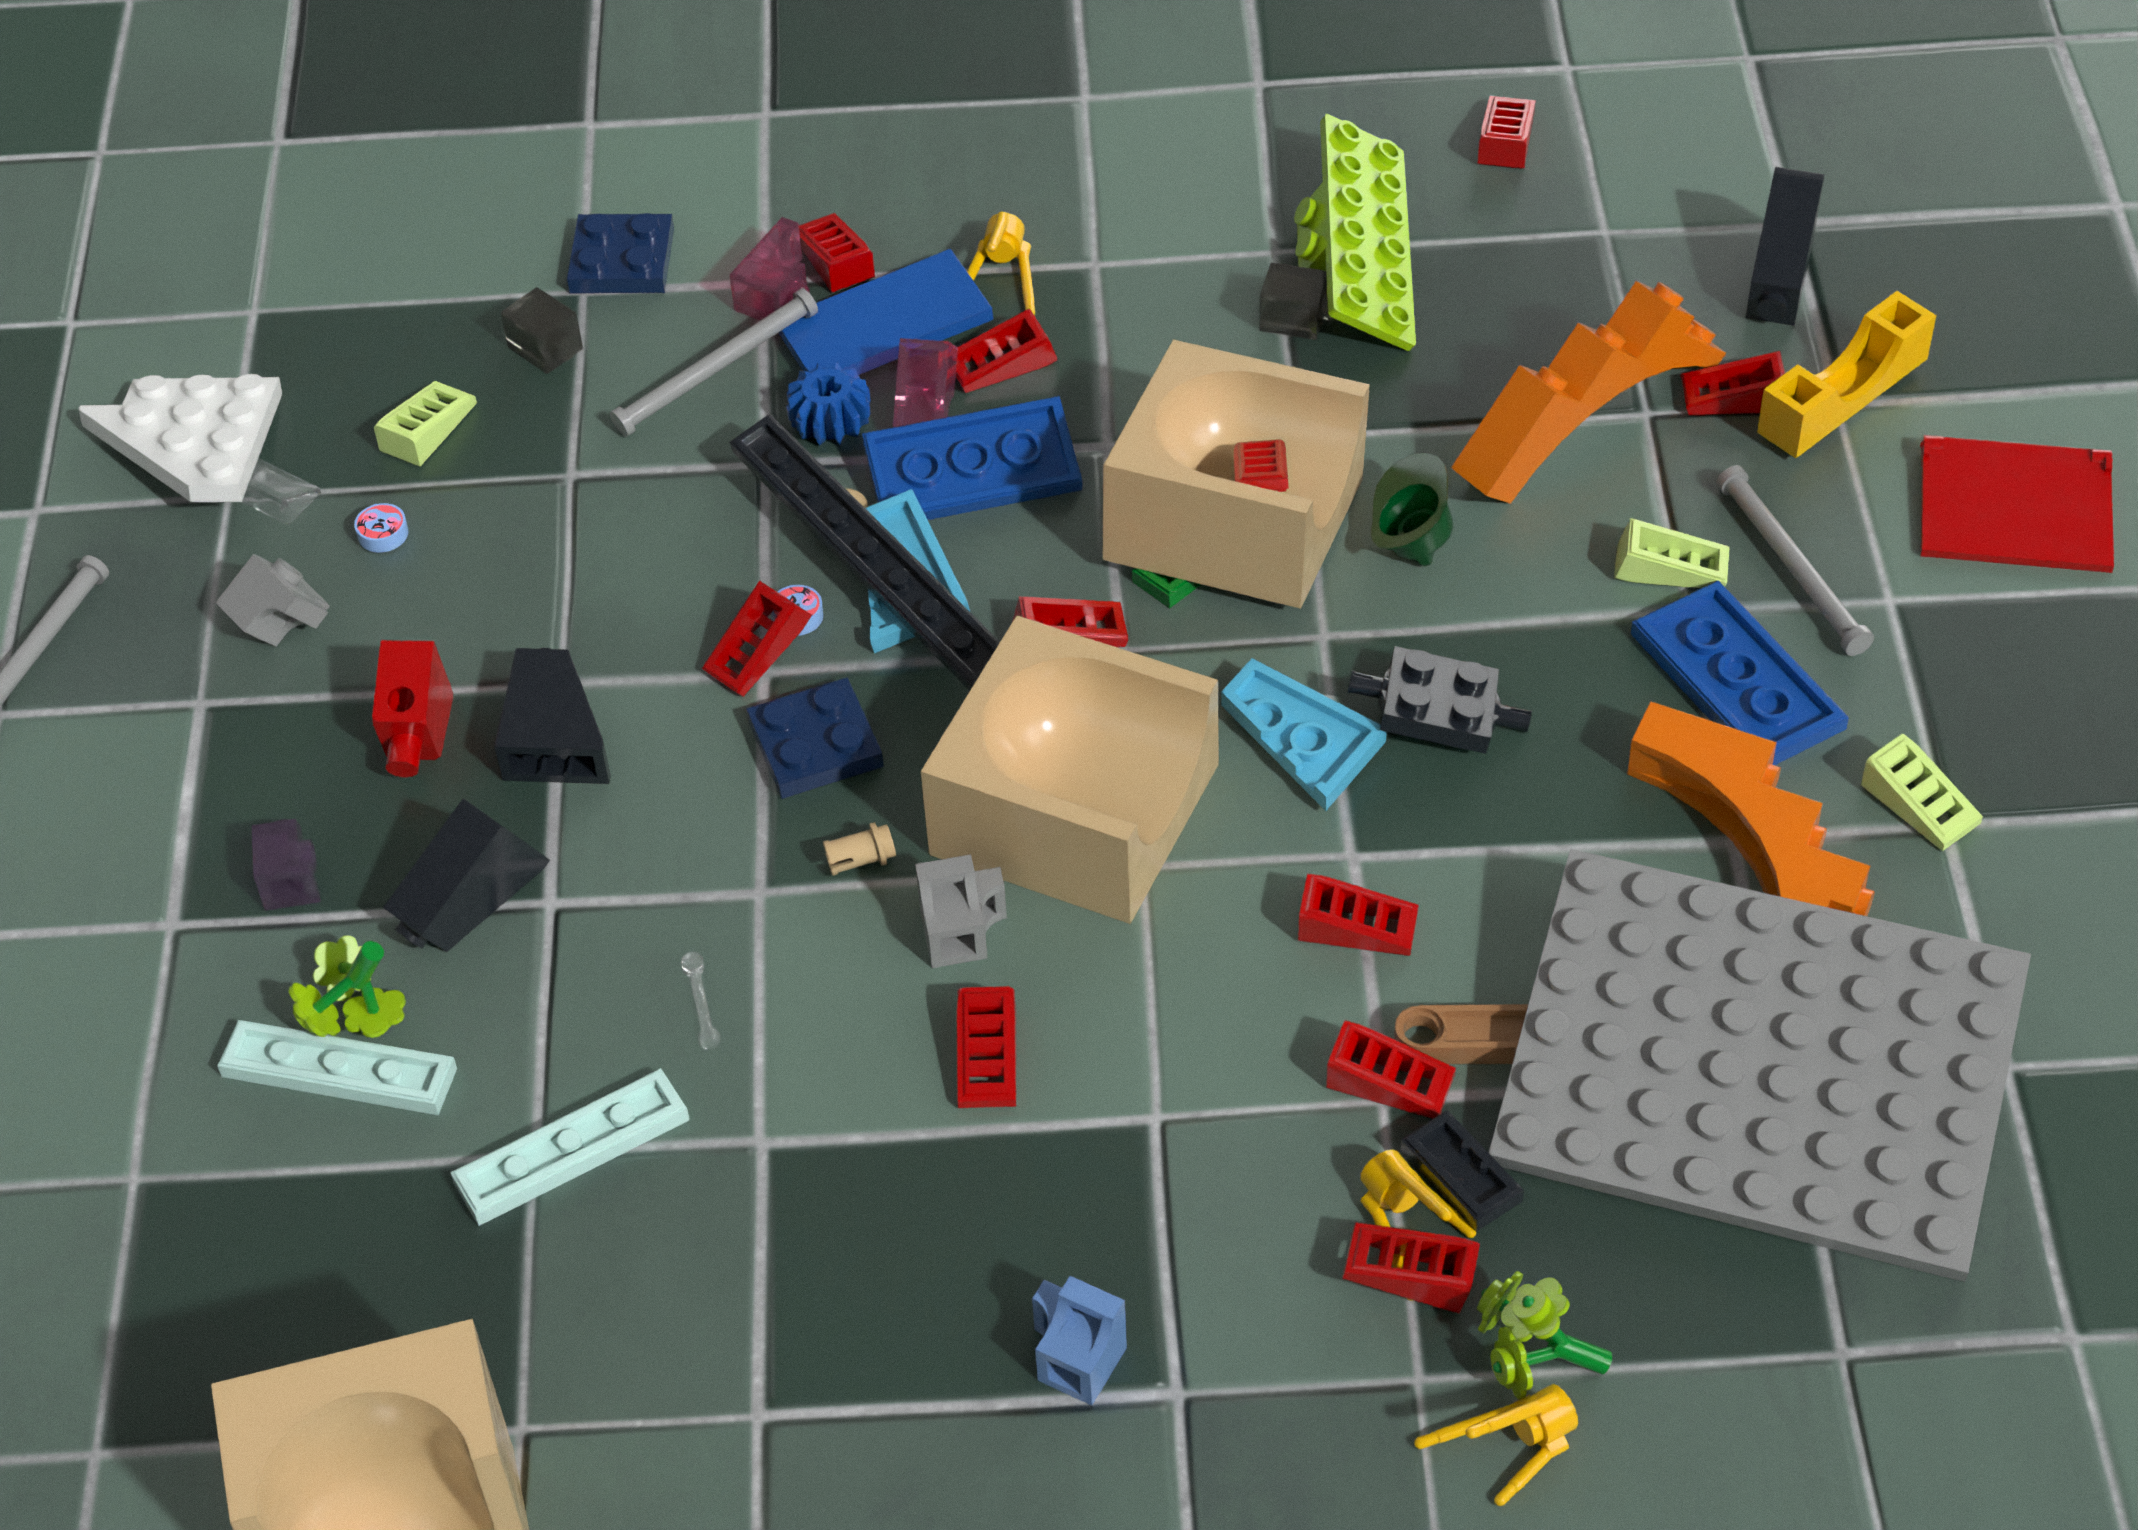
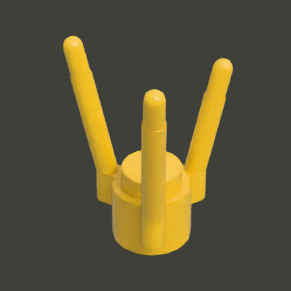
M1001 211L989 219L984 239L979 241L977 252L967 273L974 281L986 257L997 263H1007L1015 257L1018 258L1025 310L1030 308L1035 316V301L1029 262L1031 245L1023 240L1025 229L1022 221L1013 214Z
M1386 1150L1381 1152L1364 1166L1360 1180L1368 1189V1192L1361 1198L1360 1202L1371 1214L1375 1225L1391 1227L1384 1212L1386 1209H1391L1394 1213H1402L1409 1210L1420 1200L1440 1219L1448 1221L1466 1237L1474 1238L1476 1236V1231L1465 1219L1426 1185L1398 1151ZM1394 1254L1392 1267L1402 1269L1403 1256Z
M1551 1384L1510 1405L1417 1437L1414 1440V1445L1417 1449H1424L1464 1435L1474 1439L1513 1424L1517 1435L1526 1445L1533 1446L1537 1443L1541 1446V1449L1494 1497L1495 1504L1503 1506L1552 1458L1569 1449L1564 1435L1577 1428L1578 1416L1571 1399L1558 1385Z

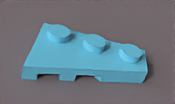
M910 489L867 507L866 509L970 611L967 599L913 490ZM868 589L871 609L870 642L874 654L915 637Z
M1253 658L1221 691V706L1325 811L1328 810L1386 742L1387 732L1380 730V724Z

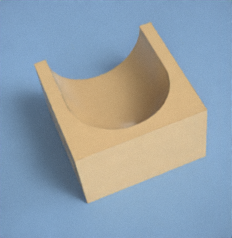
M1173 340L1103 465V560L1301 609L1363 480L1370 384ZM1281 439L1285 442L1289 489H1286V492L1273 491L1235 481L1234 446L1236 443Z
M1016 616L921 770L929 855L940 859H947L971 854L975 871L1000 867L1003 880L1131 924L1219 765L1218 680Z
M473 1319L211 1384L229 1519L233 1530H529L513 1445Z

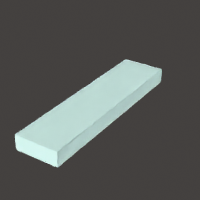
M243 1020L237 1021L217 1065L223 1078L439 1115L457 1070L455 1059L451 1056L330 1035L320 1037L312 1032Z
M660 1068L450 1173L455 1187L476 1223L480 1226L689 1121L688 1110Z

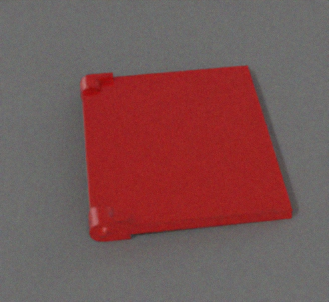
M1923 435L1922 442L1920 443L1922 467L1921 557L2106 573L2113 572L2112 450Z

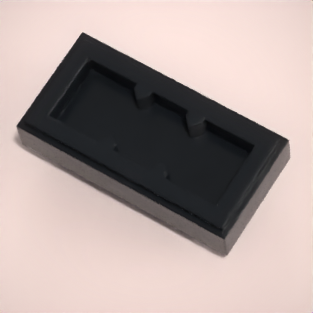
M1448 1110L1401 1139L1400 1151L1476 1232L1523 1202L1524 1189Z

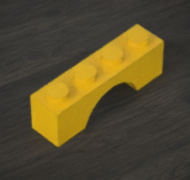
M1899 291L1894 292L1864 315L1849 345L1825 370L1814 375L1797 364L1764 389L1757 433L1794 458H1798L1928 359L1937 315Z

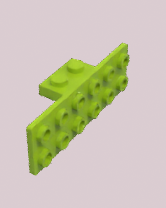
M1326 114L1320 121L1323 182L1310 198L1305 197L1299 203L1294 216V221L1297 224L1298 242L1295 254L1298 257L1299 279L1316 286L1326 274L1328 314L1331 317L1406 351H1410L1416 345L1404 151L1392 141L1380 139L1367 133L1350 121L1340 120Z

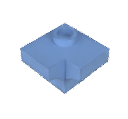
M1069 1276L1063 1287L1043 1280L1032 1298L1035 1331L1043 1336L1035 1349L1038 1381L1092 1406L1127 1349L1125 1300L1072 1276Z

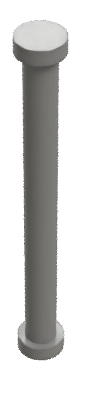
M804 288L799 289L793 293V300L625 409L618 406L612 410L610 417L615 427L624 437H628L636 431L635 425L803 316L811 318L817 314L818 307L815 300Z
M1739 465L1725 469L1717 479V487L1724 495H1731L1830 622L1842 638L1840 644L1849 656H1855L1866 651L1874 641V635L1865 625L1859 626L1747 483L1749 476L1745 470Z
M86 555L77 564L78 573L0 671V706L94 585L102 584L109 576V570L101 560L90 555Z

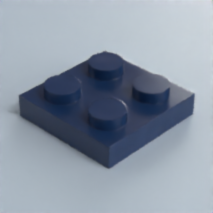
M578 214L567 276L569 293H665L674 234L672 214Z
M848 677L746 709L749 725L781 799L884 767L882 751Z

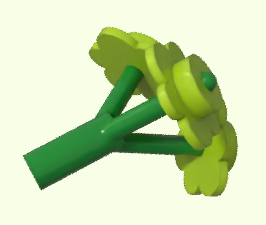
M349 935L340 937L337 943L331 941L320 943L314 950V961L318 967L314 969L312 978L317 985L326 986L327 993L321 997L320 992L314 986L307 985L304 987L300 983H294L289 987V994L295 1002L293 1004V1014L299 1024L320 1037H326L328 1034L332 1036L337 1035L341 1028L336 1021L339 1018V1013L333 1003L349 999L353 995L354 990L361 991L362 996L349 999L342 1008L346 1017L345 1027L349 1032L361 1031L364 1036L374 1038L383 1035L392 1025L402 1022L404 1019L402 1008L406 1004L404 994L399 990L383 992L380 988H373L371 983V977L384 956L383 947L374 941H368L362 946H358L356 939Z
M1516 1271L1504 1283L1495 1279L1488 1288L1482 1290V1298L1479 1301L1477 1310L1483 1314V1320L1478 1327V1331L1484 1334L1487 1330H1491L1501 1318L1505 1327H1501L1498 1331L1499 1340L1495 1341L1494 1349L1491 1351V1365L1497 1381L1507 1389H1512L1517 1399L1525 1398L1527 1390L1533 1387V1376L1529 1366L1560 1358L1602 1375L1608 1371L1612 1362L1611 1351L1567 1335L1559 1328V1317L1568 1311L1570 1303L1562 1295V1286L1555 1278L1547 1277L1537 1282L1535 1286L1524 1284L1517 1289L1523 1274ZM1533 1335L1548 1343L1545 1348L1527 1353L1522 1342L1531 1339Z

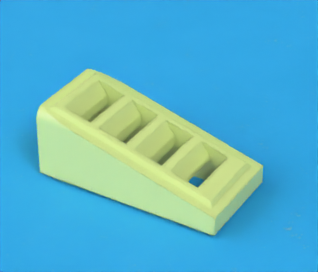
M432 382L386 414L374 426L379 450L421 467L477 404L476 397L440 382ZM441 399L446 402H449L450 404H446L438 400ZM432 408V409H435V410H437V411H439V412H438V413H434V412L429 411V410Z
M1630 518L1617 545L1614 578L1635 583L1703 588L1719 580L1725 587L1728 577L1729 546ZM1680 558L1687 559V562L1681 561V560H1679V559H1680ZM1700 560L1709 561L1708 568L1700 566Z
M1905 734L1899 735L1867 759L1861 786L1941 851L1950 847L1981 824L1983 816L1925 752ZM1911 782L1917 785L1911 790L1906 787ZM1929 797L1935 800L1927 807L1921 804ZM1946 811L1954 815L1941 825L1936 820Z

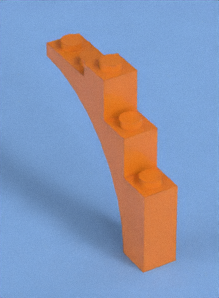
M1635 281L1607 325L1600 324L1598 329L1595 330L1578 322L1548 368L1542 366L1539 372L1522 365L1518 366L1451 468L1484 495L1511 504L1532 474L1553 450L1586 418L1619 393L1648 377L1673 368L1690 366L1708 368L1717 366L1726 352L1712 343L1716 336L1714 332L1694 320L1695 317L1680 307L1684 300L1680 294L1661 282H1658L1655 288H1651Z
M1650 702L1631 741L1627 775L1669 792L1702 813L1733 842L1754 870L1764 893L1868 916L1875 891L1866 888L1870 865L1822 850L1827 833V828L1819 826L1823 803L1776 788L1781 767L1773 765L1777 742Z

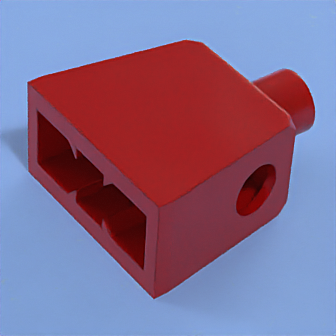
M381 640L372 720L374 729L387 757L386 770L398 777H413L418 774L420 760H436L442 755L454 693L434 641Z

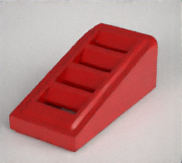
M1489 96L1479 139L1478 164L1525 169L1536 100Z
M835 213L791 228L792 236L831 293L875 277L873 253L867 244Z
M1030 308L944 354L948 365L965 393L1041 369L1058 360L1049 338ZM1012 349V351L1006 354L1003 353L1005 350ZM993 354L995 360L987 364L984 357ZM975 361L978 369L970 373L965 363Z
M1780 351L1681 374L1688 415L1760 413L1764 389L1785 374ZM1730 387L1728 390H1720V388ZM1699 388H1709L1710 394L1701 396Z
M1281 439L1236 443L1234 446L1235 481L1273 491L1286 492V489H1289L1285 442Z
M759 580L701 669L744 697L800 634L812 617V614ZM774 610L779 612L775 621L768 618ZM760 625L768 630L763 639L754 634ZM745 642L756 648L751 657L740 650ZM731 658L744 665L740 674L726 666Z
M1020 596L1018 598L1012 622L1016 616H1020L1117 648L1127 645L1128 634L1121 602ZM1104 620L1105 628H1097L1096 621ZM1082 623L1083 627H1076V624Z
M1307 873L1299 912L1298 941L1411 956L1419 905L1334 878ZM1319 909H1325L1330 911L1329 913L1320 911ZM1342 912L1353 913L1352 920L1343 918ZM1365 915L1376 916L1374 927L1364 924ZM1388 918L1399 920L1396 934L1386 931Z
M1010 986L960 988L957 991L958 1108L1016 1107L1015 990ZM1003 1033V1036L971 1037V1034ZM1004 1056V1059L970 1060V1057ZM1004 1076V1082L970 1083V1077Z
M1345 1020L1328 1060L1326 1088L1434 1119L1441 1114L1456 1074V1068L1375 1030ZM1356 1057L1361 1059L1360 1064L1358 1065L1352 1062L1351 1058ZM1376 1063L1385 1066L1382 1075L1373 1072ZM1399 1070L1408 1072L1404 1085L1395 1082ZM1422 1077L1432 1079L1426 1095L1417 1092Z
M1355 1223L1342 1279L1459 1314L1472 1288L1480 1243L1450 1235ZM1370 1246L1380 1249L1377 1265L1366 1264ZM1394 1254L1404 1256L1402 1269L1391 1267ZM1418 1261L1428 1264L1427 1272L1416 1271ZM1443 1268L1453 1271L1452 1276L1442 1274Z

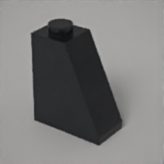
M1775 167L1751 279L1746 318L1795 326L1813 247L1825 174Z
M516 648L494 746L503 781L610 783L611 774L604 741L570 652L567 649Z
M463 798L383 908L400 920V923L394 930L410 942L423 949L425 944L430 941L448 952L547 866L550 859Z

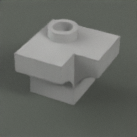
M256 554L251 556L216 601V604L243 632L275 647L292 628L298 625L307 624L316 629L329 613L327 609L330 607L292 565L280 558H277L272 563Z
M971 854L915 864L920 913L932 968L987 959L985 934L994 923L1007 918L1005 887L1001 868L996 867L975 871Z

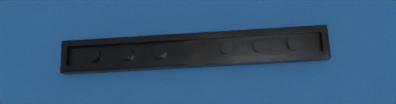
M770 413L730 441L733 453L970 691L1000 641Z

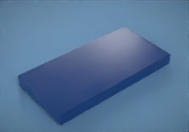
M948 249L817 302V314L811 318L803 316L780 331L779 335L802 371L814 372L817 363L823 368H831L838 362L843 371L856 368L857 374L860 375L994 319L991 305L953 251Z
M1060 396L862 434L863 446L877 503L912 489L927 520L1081 491L1083 486Z
M1719 580L1632 621L1631 635L1710 721L1777 742L1773 765L1847 729L1849 717Z

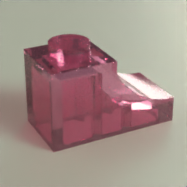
M781 217L731 272L729 277L734 311L761 321L793 300V293L799 289L804 288L810 293L807 287L805 264L800 263L803 257L798 222Z
M900 338L893 428L948 417L951 399L954 397L958 354V348L951 342Z

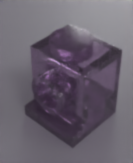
M282 819L271 823L252 825L254 879L265 911L321 902L320 891L313 873L317 871L314 844L312 839H302L301 826L297 823V820Z

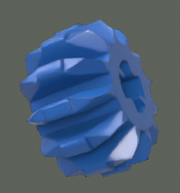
M838 362L831 368H823L817 363L814 372L799 371L797 381L788 384V405L786 406L788 419L791 421L792 427L797 428L802 439L814 437L819 446L827 439H835L841 444L844 435L858 437L861 426L869 423V416L871 414L870 390L866 385V380H862L858 376L856 368L843 371Z

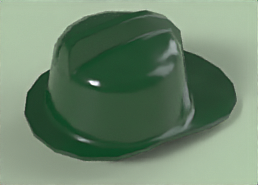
M1426 452L1416 453L1397 461L1383 474L1376 486L1373 498L1372 541L1378 548L1393 550L1399 557L1404 559H1416L1423 566L1432 564L1434 552L1446 543L1453 531V518L1447 502L1446 465L1437 455Z

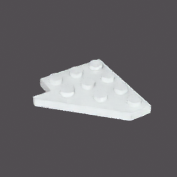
M247 374L238 378H213L209 375H196L190 378L166 379L161 376L151 375L141 379H133L122 405H80L79 414L84 428L190 502H242L280 402L282 389L279 377H261L256 374Z

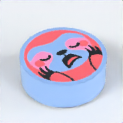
M379 503L371 505L362 510L355 519L354 527L358 541L364 549L371 552L382 553L394 550L402 545L408 536L405 514L399 507L393 504Z
M790 585L778 591L812 614V617L798 636L808 634L820 626L824 613L821 596L816 590L805 585ZM774 610L771 613V618L773 621H775V619L779 615L778 611Z

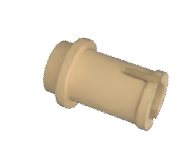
M874 822L869 824V830L832 841H823L832 876L880 861L881 866L887 864L888 858L895 857L896 851L888 825L877 827Z

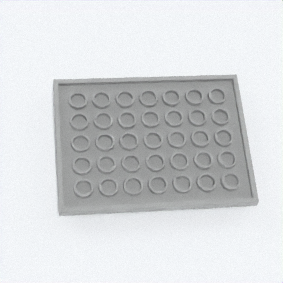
M1570 849L1489 1154L1506 1169L1965 1282L1969 1273L2031 954Z

